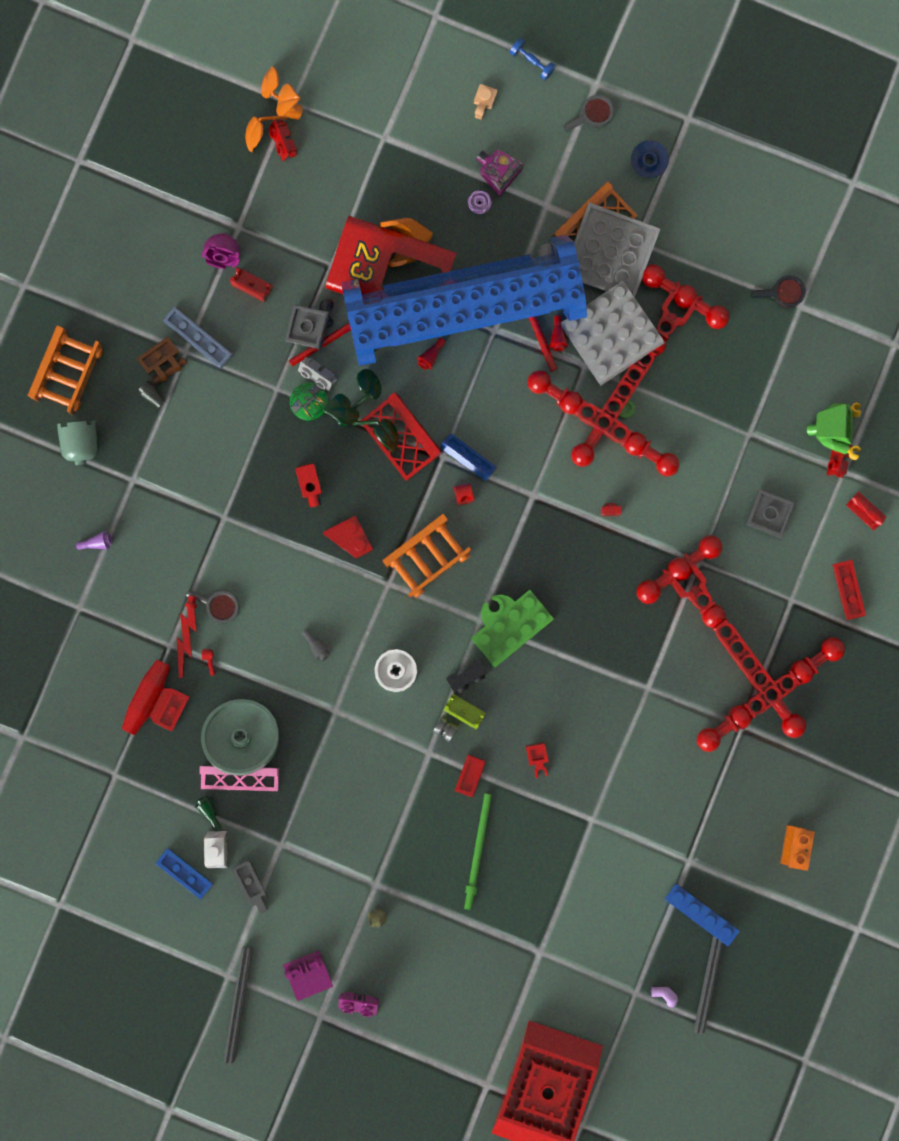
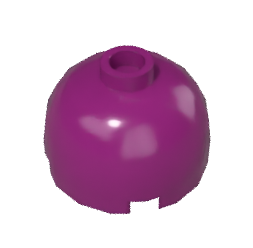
M218 233L210 236L205 241L202 258L206 259L208 265L215 268L226 269L225 265H232V268L239 264L240 247L232 236L226 233Z

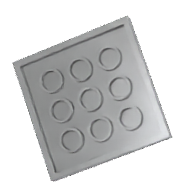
M589 202L574 241L582 282L608 291L621 281H624L635 297L660 228Z
M621 281L586 305L587 318L569 321L567 318L561 322V327L600 386L665 343L624 281Z

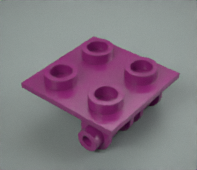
M319 950L283 964L285 976L289 979L297 1001L333 987Z
M345 992L340 994L338 1009H342V1012L350 1014L353 1011L360 1012L361 1015L366 1017L377 1015L379 999H375L376 997L366 995V999L363 1001L364 995H362L360 1001L358 1000V994H356L355 1000V993Z

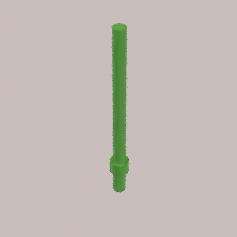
M486 793L483 799L469 884L466 885L465 890L467 895L464 909L472 910L474 895L477 894L478 888L476 883L492 798L491 794Z

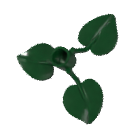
M363 369L357 374L356 380L359 389L365 393V396L351 407L348 397L343 394H337L328 401L324 412L332 416L344 428L351 424L354 426L376 424L374 433L377 439L386 448L395 452L398 445V431L388 419H383L380 422L378 420L358 421L359 412L356 408L369 396L374 400L378 399L382 392V386L377 375L370 369Z

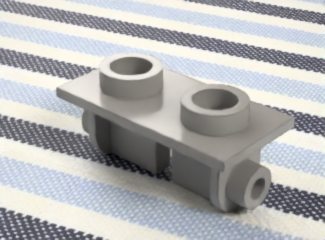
M306 357L304 361H301L298 369L301 375L307 379L309 378L321 389L330 392L332 384L334 385L338 379L335 377L336 375L326 368L321 372L318 371L322 365L312 358Z

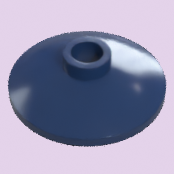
M656 141L641 142L634 148L631 155L633 169L638 175L645 178L660 176L664 173L669 163L667 150ZM646 159H651L653 163L647 164Z

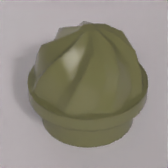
M374 908L371 912H368L371 927L379 928L386 923L387 914L382 909Z

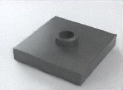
M294 304L285 342L321 350L330 312Z
M758 489L745 525L781 539L795 502Z

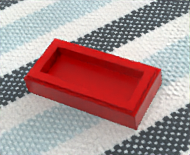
M467 755L455 791L473 798L486 761Z

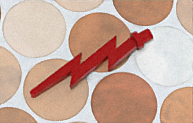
M192 595L188 596V603H185L188 618L180 613L183 642L177 637L179 678L184 677V651L192 657L190 627L197 632L195 608H197V604H195L196 596Z

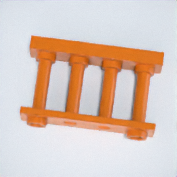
M56 326L27 396L36 401H39L40 397H46L68 406L67 412L74 415L75 411L78 412L80 409V399L97 359H100L103 349L98 341H95L92 347L69 338L68 332L64 328ZM66 344L89 353L86 364L61 355L60 349L62 345ZM60 362L83 371L79 382L55 373L52 370L54 364ZM52 379L75 388L72 399L46 390L45 385L47 381Z
M444 514L382 560L387 568L389 566L395 568L412 591L408 594L410 598L413 596L415 598L419 597L425 592L423 588L458 561L463 563L470 557L471 549L468 547L466 550H463L447 530L445 523L448 522V519ZM435 531L442 534L458 555L450 562L446 560L431 540L432 537L430 535ZM419 543L425 544L441 564L442 568L435 574L432 573L416 552L415 546ZM405 554L413 559L427 578L419 586L400 563V558Z

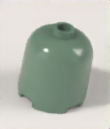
M86 421L69 422L67 427L57 424L60 450L64 459L75 461V465L87 464L86 460L93 459L98 451L96 421H91V425H87Z

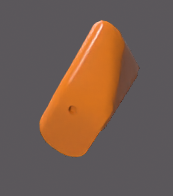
M411 218L380 222L381 227H388L390 230L429 243L433 236L430 230ZM396 253L394 259L389 262V267L412 263L416 259Z

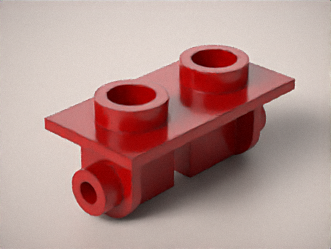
M276 119L273 120L269 127V134L274 139L277 154L284 162L288 155H290V158L297 156L296 152L298 150L293 139L286 140L287 137L291 136L287 123L283 120L278 122Z
M832 450L827 466L828 476L836 475L838 478H844V475L847 474L849 462L844 461L843 458H850L849 453L843 454Z
M859 491L846 504L873 531L886 519V516Z

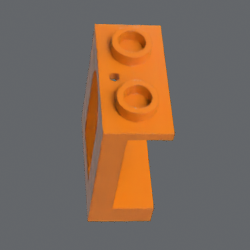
M787 825L780 863L788 865L789 868L808 871L815 832Z

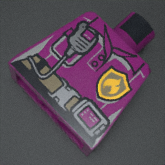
M482 150L476 160L483 164L480 169V175L500 197L523 170V163L500 150H496L492 156Z

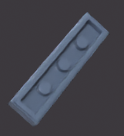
M175 306L162 320L220 369L233 356L230 351Z

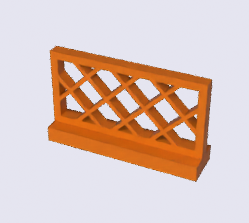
M606 182L551 237L561 235L577 236L579 225L583 220L589 202L598 206L603 202V208L616 210L617 213H619V210H626L631 215L630 218L633 219L638 215L614 191L613 186ZM610 194L616 199V207H606V198Z

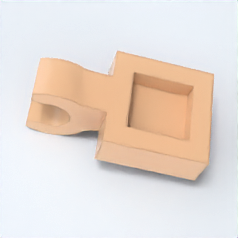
M482 84L479 85L474 99V104L478 105L475 111V118L482 120L485 109H492L498 90Z

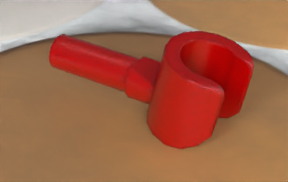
M203 649L201 658L202 660H208L210 675L214 676V653L211 649Z

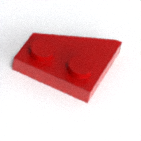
M356 516L323 532L326 537L356 559L373 551Z

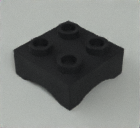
M478 659L466 672L459 675H451L446 680L453 692L458 691V693H461L469 688L467 684L472 681L476 684L485 679L484 674L487 673V670L481 660Z

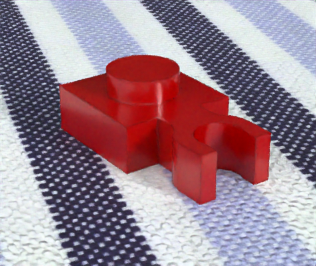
M545 742L526 745L529 765H536L534 769L535 777L538 778L537 772L540 769L545 771V776H548L547 768L543 765V763L549 762Z

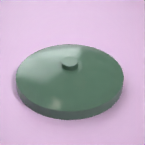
M237 699L223 703L210 713L202 728L201 744L209 762L221 772L236 776L248 775L262 769L271 761L278 748L279 730L275 718L266 707L252 700Z

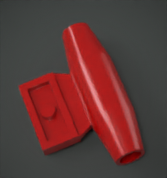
M158 659L155 660L142 678L128 706L121 729L136 735L150 716L155 724L173 731L189 696L173 688H164L170 665Z

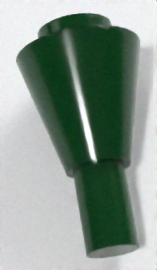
M207 796L198 799L195 808L211 823L215 831L221 829L222 827L216 818L212 797L207 798Z

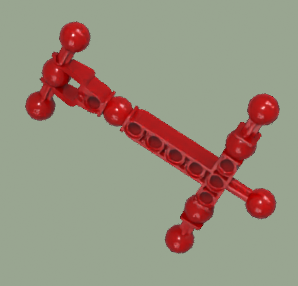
M653 264L647 266L644 270L642 281L649 288L660 287L670 293L660 309L662 316L656 326V330L665 343L646 355L649 358L648 364H643L638 360L629 367L602 410L591 403H586L585 399L583 401L582 396L578 392L568 391L569 388L563 391L552 384L549 374L545 371L536 370L527 379V385L533 393H547L557 400L556 406L560 405L564 413L569 415L575 414V417L579 416L582 422L593 428L585 442L575 445L571 451V459L579 467L589 466L594 461L595 452L593 449L602 435L615 443H621L620 446L623 447L624 445L626 452L630 455L639 456V459L645 456L656 463L657 471L663 476H673L679 471L680 461L675 454H661L649 446L652 441L649 440L648 442L642 433L632 432V429L629 431L628 427L618 421L617 418L651 367L653 361L666 350L669 336L678 326L682 327L686 324L694 310L706 316L707 324L714 329L724 328L728 324L730 316L725 307L720 305L711 307L702 301L703 296H697V292L692 286H681L680 281L672 282L665 277V272L660 266ZM673 298L678 307L688 309L683 318H677L674 313H669L667 307ZM666 324L669 326L670 331L663 332L660 326ZM632 371L637 372L639 379H631L629 373ZM625 387L628 389L629 394L623 396L620 394L619 389ZM609 404H617L619 410L616 412L611 411ZM584 409H590L592 411V416L585 417L582 411ZM600 419H606L608 421V427H601L598 421ZM615 430H623L625 436L623 438L616 437Z
M714 535L703 537L699 542V549L691 555L685 553L684 558L672 559L667 567L668 570L663 569V575L655 581L645 580L638 585L636 590L638 599L645 604L655 603L661 595V590L670 583L681 598L687 597L700 610L699 613H702L703 623L707 627L713 628L712 631H715L721 644L757 691L746 703L732 707L728 715L724 716L725 721L716 728H704L698 733L697 744L700 749L706 752L715 751L720 746L723 736L731 730L738 732V729L747 728L751 724L752 718H756V714L763 713L771 706H773L783 720L782 730L784 734L790 738H798L805 733L806 722L801 715L792 714L782 698L792 692L796 686L810 682L814 674L819 673L817 668L828 660L831 662L838 661L844 656L845 645L839 638L830 637L825 639L819 653L811 659L804 657L803 660L795 661L791 665L790 670L786 672V675H781L773 681L735 627L728 623L729 620L726 619L724 609L717 605L715 601L712 602V597L705 586L706 578L696 566L703 559H715L722 553L723 544ZM692 572L699 581V584L692 586L689 592H685L679 582L687 580ZM700 595L705 596L707 599L705 606L698 603ZM724 626L730 630L728 637H724L721 634V628ZM734 642H738L741 645L739 653L734 652L732 649ZM746 658H750L753 662L752 667L749 669L744 666ZM758 673L764 677L762 684H758L755 681ZM784 678H788L791 681V685L787 689L782 685ZM769 689L775 691V698L772 700L767 697ZM754 700L760 704L758 711H754L751 708V703Z

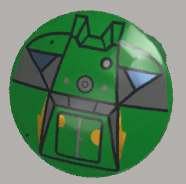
M303 383L297 386L290 396L292 412L298 418L306 421L315 420L322 416L328 403L325 391L314 383Z

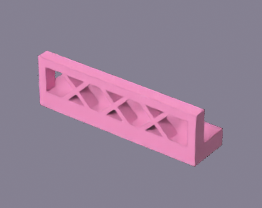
M200 766L201 789L278 791L279 768L263 767L257 772L243 775L241 778L234 775L238 781L233 786H228L223 779L230 774L221 772L214 766ZM206 774H214L219 780L214 785H206ZM246 776H253L257 782L253 786H247L242 780ZM266 776H275L274 787H266L261 780ZM260 783L263 787H256V785Z

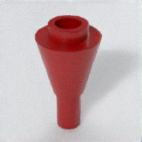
M561 316L554 317V329L549 345L550 348L557 352L564 351L568 347L564 330L561 327Z
M439 338L434 346L417 357L418 365L422 369L432 370L439 350L446 343L445 340Z

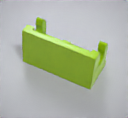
M452 694L443 709L476 730L486 714L455 694Z

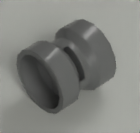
M442 716L433 732L437 735H442L449 742L459 726L455 723L451 724L447 718Z

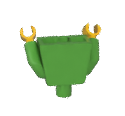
M857 402L852 406L850 404L832 403L824 411L818 412L816 424L807 425L808 435H816L823 446L843 454L849 453L851 459L857 460L859 455L854 454L853 451L860 452V447L853 446L850 448L849 445H852L853 417L857 418L861 415L862 411L859 410L861 405Z

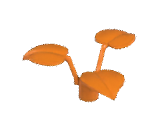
M274 66L270 67L263 78L261 93L264 98H269L272 95L278 99L276 108L278 116L260 117L259 119L253 117L250 120L245 133L246 144L250 152H253V149L262 138L263 121L287 120V118L299 120L302 115V106L296 104L301 98L290 84H285L281 88L279 95L275 93L274 90L279 84V76Z

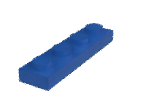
M677 883L665 898L666 901L728 947L740 932L739 929Z

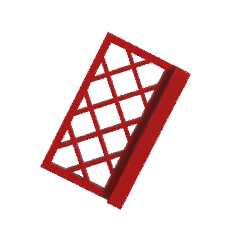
M394 392L387 400L360 420L368 421L372 417H377L379 422L382 418L392 419L394 425L395 420H402L405 423L404 432L398 431V434H404L403 446L397 445V447L402 448L401 459L394 458L391 455L392 451H388L377 439L374 428H370L368 424H363V426L406 481L443 454L398 393ZM388 404L394 409L393 417L383 416V408ZM407 435H414L416 437V447L406 446ZM405 448L416 449L414 461L404 459ZM418 450H426L430 458L425 462L417 461ZM404 461L414 463L413 471L408 475L403 470Z

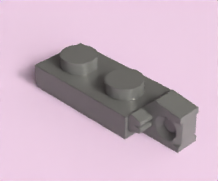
M248 859L231 868L248 904L250 903L252 907L256 905L260 914L267 911L268 907L264 901L268 899L267 893L250 860Z

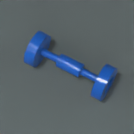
M519 38L509 53L514 57L519 52L524 54L529 62L543 69L540 78L546 81L555 70L556 65L550 62L545 67L531 52L527 53L522 49L526 41Z

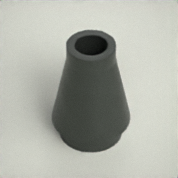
M147 380L138 389L140 397L157 408L161 407L166 401L153 382L150 383Z

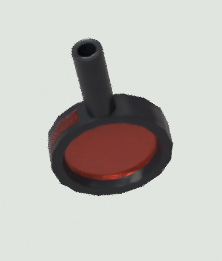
M791 275L780 278L773 289L751 291L752 298L774 297L776 303L783 308L798 306L806 294V288L802 280Z

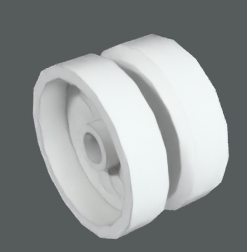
M398 649L388 650L383 653L376 661L374 669L378 683L386 690L393 692L404 691L411 687L416 680L418 672L413 657L407 652ZM395 667L400 669L398 675L393 673Z

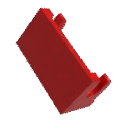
M238 267L236 268L235 276H231L229 280L232 286L264 303L274 287L272 284Z

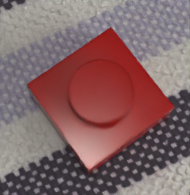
M605 503V506L601 507V516H620L622 514L621 506H617V503Z

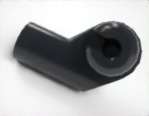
M331 299L322 300L319 310L329 312L334 305ZM329 317L327 328L334 324L331 317Z

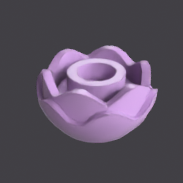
M477 190L468 198V206L476 214L486 213L492 204L487 192Z

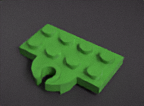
M530 589L516 601L505 595L492 596V600L499 603V609L496 612L490 611L487 602H484L482 606L481 620L485 626L474 634L471 640L494 668L554 620Z

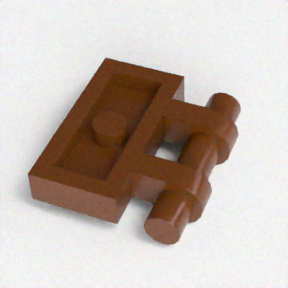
M168 336L137 358L149 375L156 371L158 375L152 379L156 385L168 380L167 377L176 371L179 372L182 370L181 367L187 364L183 357L178 361L175 360L174 357L180 352ZM170 361L172 365L162 371L160 367Z

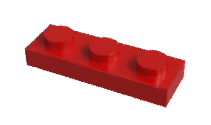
M853 560L832 564L845 619L850 620L866 616Z

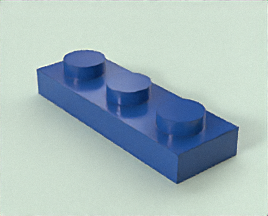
M450 434L440 446L447 454L454 457L485 481L497 468L453 434Z
M167 848L155 863L200 900L213 885L210 880L170 848Z

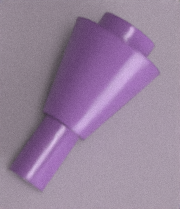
M103 531L86 541L77 542L76 547L78 550L85 548L110 549L113 541L111 535Z

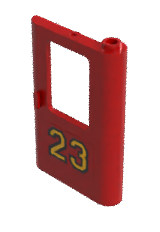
M349 215L325 288L343 294L341 282L358 279L361 294L382 290V283L391 255L394 252L439 267L442 273L452 270L457 253Z

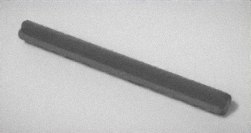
M714 936L694 1031L700 1034L705 1033L723 943Z
M243 946L241 950L224 1054V1062L229 1064L235 1061L253 949L248 946Z

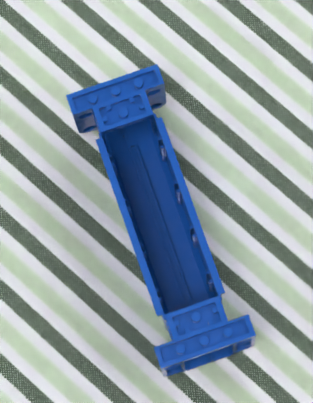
M567 235L549 238L552 251L550 255L530 258V254L415 278L383 285L384 289L367 294H361L358 279L341 282L359 366L376 363L374 349L394 347L548 314L562 309L563 314L569 321L587 318L581 270L573 240Z

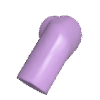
M651 987L652 997H663L668 1007H675L677 1005L678 997L669 987Z

